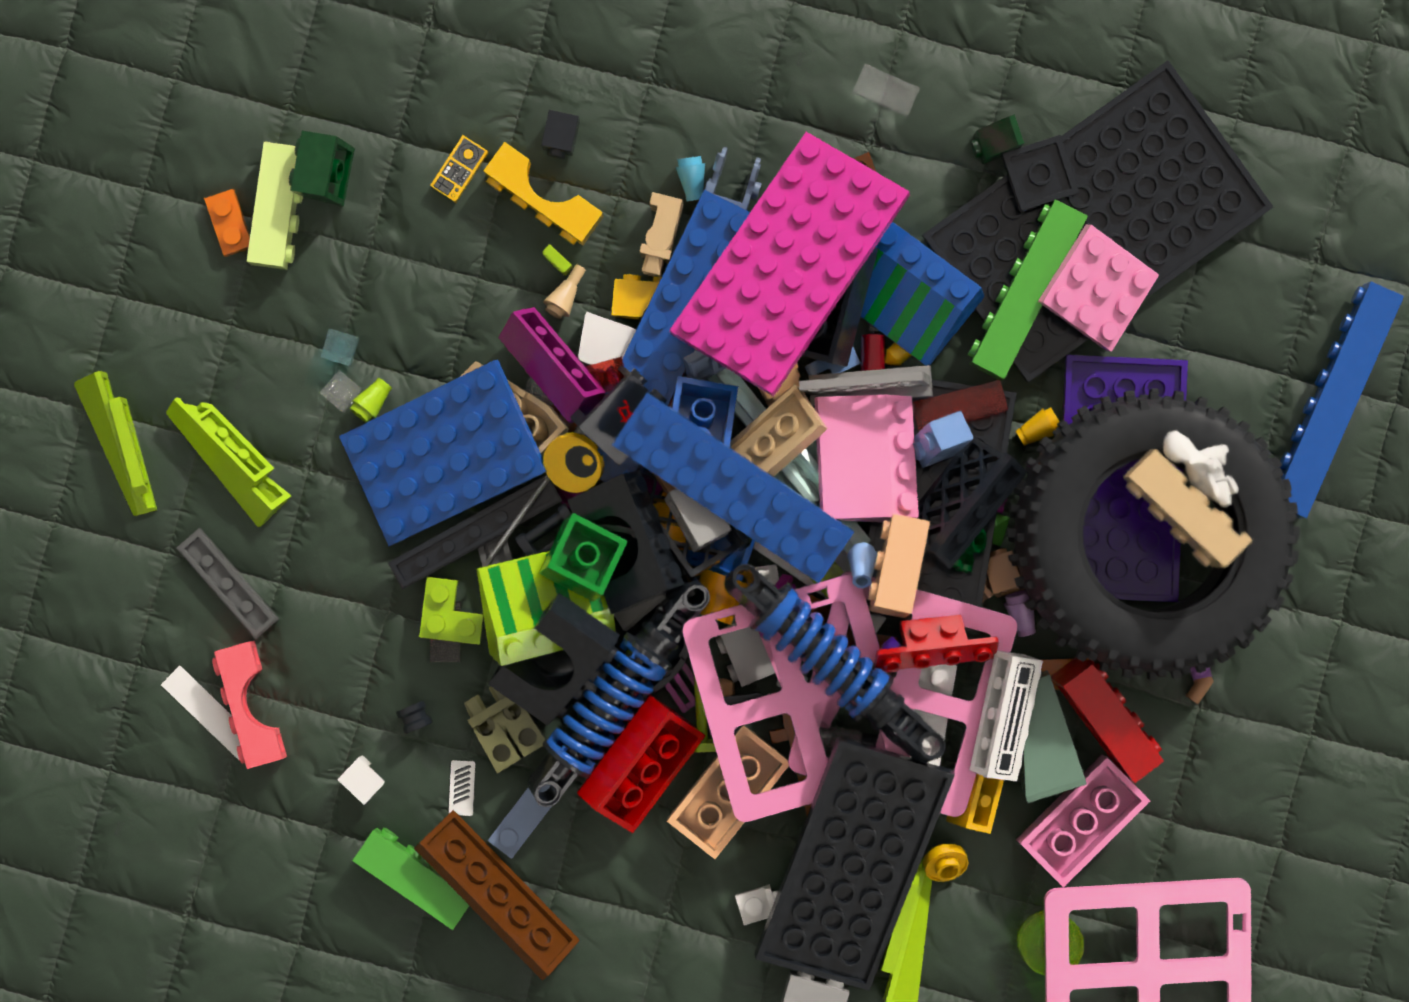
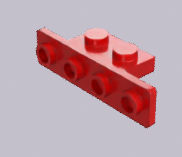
M961 614L900 621L899 629L904 647L877 650L874 669L879 668L886 672H896L900 669H925L929 666L945 664L953 666L962 662H986L994 659L999 641L998 637L968 640Z

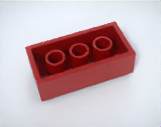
M1074 658L1051 676L1052 681L1111 761L1133 783L1138 782L1164 762L1159 755L1162 748L1151 735L1148 736L1144 730H1141L1144 724L1137 714L1123 706L1127 702L1116 687L1113 688L1110 683L1105 681L1109 676L1106 672L1099 670L1100 664H1095L1091 660L1082 662Z
M649 695L593 770L592 775L578 790L577 794L595 811L634 833L706 735L686 718Z

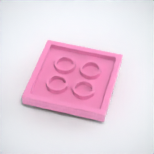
M1086 224L1038 302L1104 350L1112 352L1159 274L1094 226Z

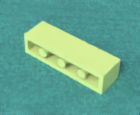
M270 142L263 143L246 261L251 265L287 270L288 263H293L295 245H291L292 235L297 233L299 228V215H295L297 203L301 204L303 196L290 191L291 186L289 185L290 171L292 168H295L297 158L295 146Z

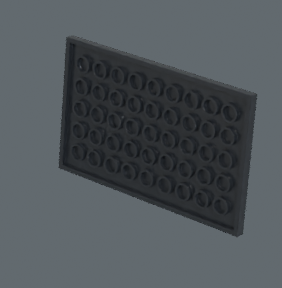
M1168 60L1061 136L1079 193L1058 201L1088 216L1081 231L1086 224L1094 226L1159 274L1145 299L1274 207ZM1008 175L1001 178L922 235L934 253L982 287L985 297L976 307L975 311L983 323L989 312L995 314L1000 304L995 300L1003 285L1009 287L1014 277L1009 274L1017 258L1023 260L1028 250L1023 245L1031 231L1037 232L1041 222L1037 221V218L1044 207L1042 205L1020 213ZM1042 305L1013 364L1026 383H1028L1089 338Z

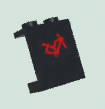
M623 365L618 370L625 377L587 416L578 409L570 417L619 466L629 456L612 446V443L645 394L648 392L664 404L667 402L655 388L648 391L643 386L647 380L635 368L629 372Z

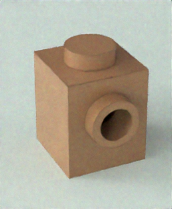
M1006 548L991 552L987 575L993 594L997 598L1024 590L1016 586L1014 579L1021 576L1019 567L1012 566L1008 555L1014 554V552H1007Z

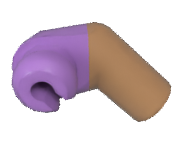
M1191 667L1194 684L1186 694V697L1197 705L1213 684L1210 667L1202 673H1198L1195 667Z

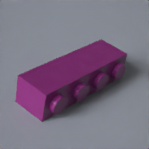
M535 307L512 312L498 338L569 423L573 422L570 417L578 409L587 416L601 401L606 391Z

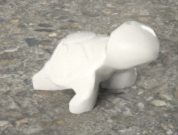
M1178 431L1169 432L1164 438L1163 451L1165 456L1170 461L1185 463L1186 473L1191 486L1200 490L1207 498L1217 501L1221 506L1230 505V495L1238 492V486L1232 477L1224 476L1222 465H1226L1227 445L1213 446L1198 451L1192 442Z

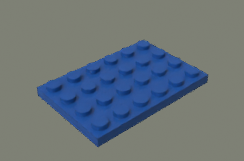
M493 360L339 436L388 546L399 543L547 472L543 465V457L498 360Z

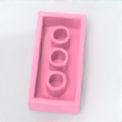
M1101 755L1083 773L1086 785L1064 791L1016 839L1062 887L1079 873L1150 802L1124 773L1104 755Z

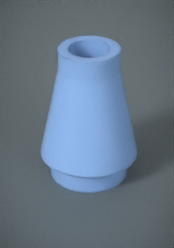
M857 543L851 547L847 554L853 584L858 588L870 586L874 572L877 552L869 543Z

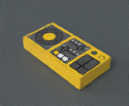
M463 135L430 186L457 203L489 152Z

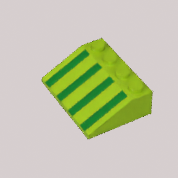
M549 551L478 568L477 575L489 654L500 666L563 650L534 629L541 614L558 593L616 632L614 615L610 613L604 594L592 602L540 575L539 572Z

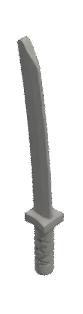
M579 427L574 431L575 433L586 435ZM547 475L540 483L538 488L535 490L533 495L530 497L528 502L525 504L523 509L520 511L518 516L515 518L513 523L510 525L508 530L505 532L503 537L500 539V541L493 549L491 554L488 556L482 567L489 566L491 561L497 555L499 550L502 548V546L510 537V535L515 530L517 525L523 519V517L528 512L530 507L533 505L538 496L549 483L550 478Z

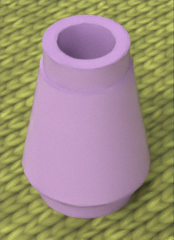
M1026 590L1005 596L1006 603H1004L1008 614L1017 622L1019 637L1036 633L1034 610L1027 609L1024 604L1030 599Z

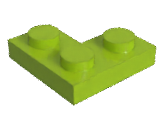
M427 577L419 637L481 644L484 615L454 611L458 580Z

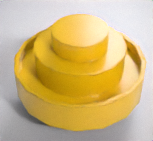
M939 844L930 850L923 859L926 875L931 880L937 882L956 879L967 870L969 865L965 850L956 844Z

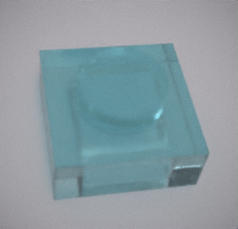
M329 329L320 358L351 367L359 337Z

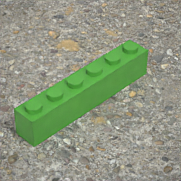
M1056 199L1050 206L1044 205L1037 218V221L1041 222L1037 232L1031 231L1023 245L1024 248L1028 249L1023 260L1016 259L1009 273L1014 276L1009 287L1002 286L995 300L1000 303L995 314L989 312L981 327L986 332L981 341L975 339L968 352V356L972 357L969 365L1000 381L1005 379L1042 307L1038 300L1076 241L1088 217L1087 215Z

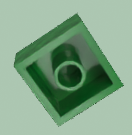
M572 513L563 521L539 574L594 602L603 595L627 544V540Z

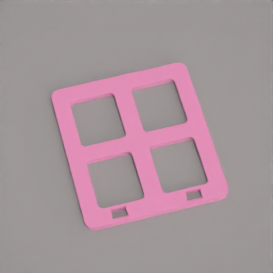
M847 571L843 573L841 576L852 573L851 571ZM872 577L871 582H875L876 578ZM870 586L863 588L867 600ZM916 589L911 620L961 614L964 627L988 633L991 637H998L999 645L997 650L1011 652L1017 632V622L1010 615ZM841 601L832 603L826 623L832 624L835 627L834 637L837 635L846 636L849 626L846 608ZM993 659L984 662L976 694L971 701L921 688L918 681L922 669H900L896 671V675L893 677L891 690L896 695L901 694L905 698L904 703L909 708L957 720L966 725L954 768L955 777L940 812L945 815L957 817L962 815L967 808L976 776L975 772L970 771V765ZM814 671L812 672L810 682H812L813 677L817 674ZM827 701L818 703L813 708L818 729H820ZM879 731L875 747L885 750ZM795 735L788 763L794 772L807 776Z
M846 574L794 589L802 601L810 604L811 609L838 601L843 602L855 644L860 650L859 658L869 657L872 663H874L876 651L880 650L864 590L853 584L852 574ZM827 588L828 599L811 604L808 594ZM738 605L689 619L685 622L682 632L733 813L738 820L749 822L813 802L828 763L813 708L818 703L839 698L841 695L836 691L832 696H827L824 691L829 684L824 680L820 685L806 682L803 673L800 672L799 658L795 663L788 661V656L795 647L789 644L782 652H778L775 649V645L783 637L777 632L769 642L781 681V690L734 705H727L724 701L709 648V640L715 636L749 627L754 615L743 605ZM735 615V626L719 630L715 620ZM787 713L791 717L807 776L805 780L759 794H752L744 772L734 730L738 726ZM880 730L885 750L910 757L899 746L891 742L884 732Z
M1241 878L1064 887L1050 889L1045 894V1002H1070V992L1075 989L1124 986L1137 987V1002H1160V988L1164 984L1208 981L1227 982V1002H1251V888L1245 880ZM1226 902L1227 951L1225 955L1160 959L1159 909L1161 906ZM1119 907L1136 908L1137 957L1134 961L1071 965L1069 963L1068 915L1072 910ZM1242 913V930H1233V914Z

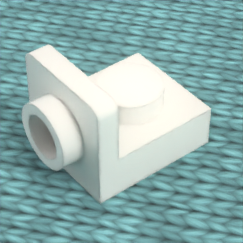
M769 884L735 895L743 924L747 925L767 919L778 890L772 892Z

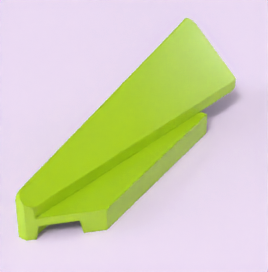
M94 372L77 380L74 383L75 389L132 514L139 516L156 511V503L127 399L113 397L108 375L105 372Z
M177 397L172 401L166 411L168 417L256 526L261 527L291 497L288 492L268 477L274 470V467L212 404L201 402L198 406L184 404L181 398Z
M922 857L879 966L881 971L890 973L883 996L884 1002H918L932 880L926 875L924 870V857Z

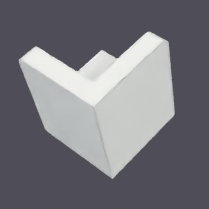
M362 755L340 776L338 781L365 805L385 782L369 767L371 763Z

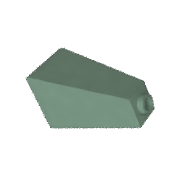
M1047 670L1041 671V677L1038 681L1035 705L1031 713L1028 737L1025 741L1020 768L1021 788L1027 803L1087 784L1051 676Z

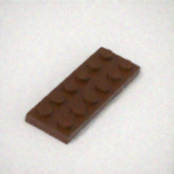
M454 810L414 848L542 981L550 975L580 941Z

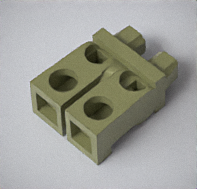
M489 687L496 700L495 704L487 708L479 694L464 704L470 716V719L467 721L473 728L495 771L499 773L523 759L522 755L526 757L541 748L544 740L548 738L529 712L494 688ZM508 733H510L518 748H516Z

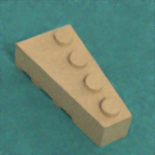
M1156 449L1149 450L1123 476L1128 482L1126 488L1136 498L1140 499L1143 497L1151 505L1148 510L1155 518L1161 522L1165 519L1173 527L1170 532L1182 544L1188 542L1195 549L1192 554L1203 566L1226 567L1252 541L1245 532L1238 536L1231 529L1232 520L1223 512L1221 513L1215 508L1211 510L1207 507L1210 504L1208 498L1194 486L1188 488L1185 485L1187 482L1186 477Z

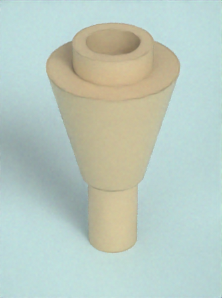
M576 264L567 280H564L543 301L547 306L545 310L549 314L559 319L562 316H570L577 285L586 271L583 267Z

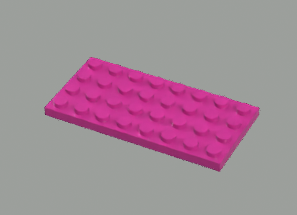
M805 132L669 330L670 333L774 397L909 198L910 192L817 137Z

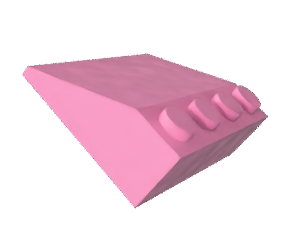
M859 395L814 398L815 410L828 429L816 439L820 508L839 521L884 522V520L889 521L892 514L919 518L915 448L913 445L912 396Z

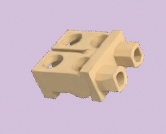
M652 192L650 207L652 211H656L653 226L646 233L647 245L641 244L640 255L645 258L642 267L643 274L661 277L664 263L669 264L673 255L671 250L674 246L683 210L682 199Z

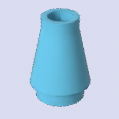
M701 156L677 159L678 167L675 168L685 192L686 201L699 200L704 190L705 163H702Z

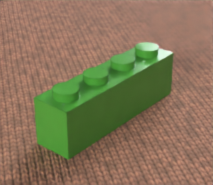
M385 827L382 830L375 828L352 861L453 930L469 905L428 862L422 859V856L414 849L415 847L411 845L404 847L396 841L398 836Z

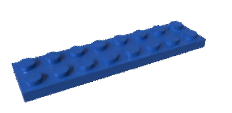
M648 392L612 443V446L818 583H820L854 534L851 528Z

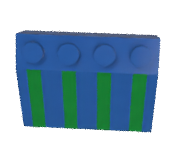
M892 222L876 245V248L879 249L861 318L923 365L927 366L935 360L985 296L982 287Z

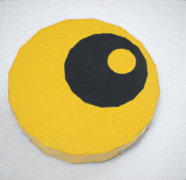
M570 432L556 437L549 443L544 452L543 465L547 471V476L553 484L564 491L579 493L589 490L599 481L604 470L603 456H600L597 450L598 446L594 441L583 434Z

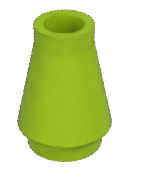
M377 378L373 384L352 400L353 404L349 408L350 411L365 423L377 418L392 387L381 378Z

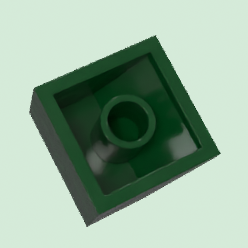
M302 131L301 137L297 139L295 144V155L297 158L295 168H292L289 175L290 191L303 197L344 207L355 147L337 136Z

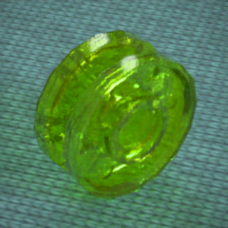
M1040 910L1031 914L1021 924L1017 934V948L1025 963L1034 972L1045 976V949L1043 947L1044 910ZM1068 917L1069 963L1071 965H1078L1084 952V938L1080 928Z

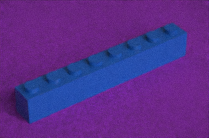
M1371 281L1363 284L1362 287L1358 286L1351 300V303H1354V307L1350 315L1346 314L1340 324L1339 330L1343 332L1339 341H1334L1328 351L1327 358L1330 359L1326 370L1322 369L1315 381L1318 389L1314 397L1310 396L1303 409V413L1306 414L1303 423L1295 427L1291 436V441L1294 442L1290 452L1284 453L1280 461L1282 466L1279 468L1283 472L1281 479H1289L1292 497L1288 499L1289 502L1297 503L1298 514H1296V517L1299 519L1308 517L1404 298L1403 295Z

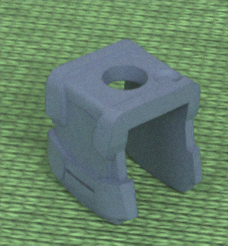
M723 147L722 152H717L713 165L714 173L712 179L709 178V181L706 183L705 190L712 194L716 192L728 153L727 147ZM757 157L742 203L722 196L719 197L747 210L751 199L757 200L762 183L756 182L761 168V158Z

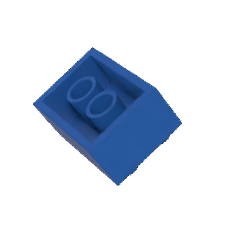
M677 376L671 408L729 447L738 386Z

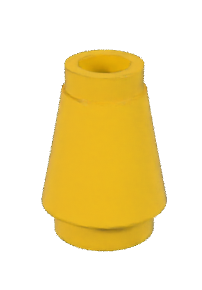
M1051 407L1045 411L1042 408L1024 423L1021 428L1015 431L1023 445L1026 446L1029 443L1042 440L1045 436L1047 438L1054 436L1053 431L1058 428L1059 420Z

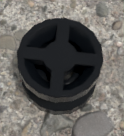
M424 700L396 712L398 718L404 722L403 730L405 734L433 723L432 718L425 712L426 704Z

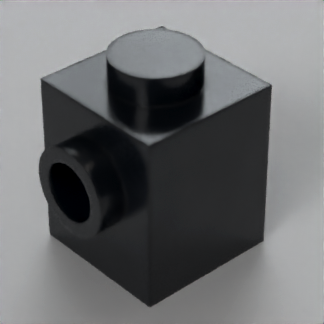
M549 110L542 140V148L548 151V156L558 159H565V155L573 156L580 124L579 116Z

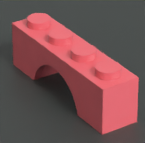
M255 641L214 651L216 658L212 659L213 668L217 676L221 675L224 687L220 688L224 704L230 706L232 716L229 717V725L232 733L238 735L240 746H237V753L242 764L245 763L247 769L286 758L287 754L280 729L260 723L251 714L247 705L248 686L252 679L263 670Z

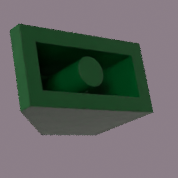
M1015 114L977 130L973 135L974 140L971 141L973 153L976 158H981L982 164L1000 159L1003 153L1021 148L1024 144Z

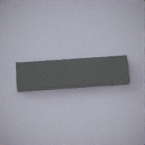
M198 528L176 548L255 639H258L279 620L278 616L201 528Z

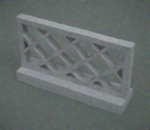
M930 365L809 375V380L799 381V390L810 395L812 406H815L814 398L828 396L899 395L912 396V398L933 397Z

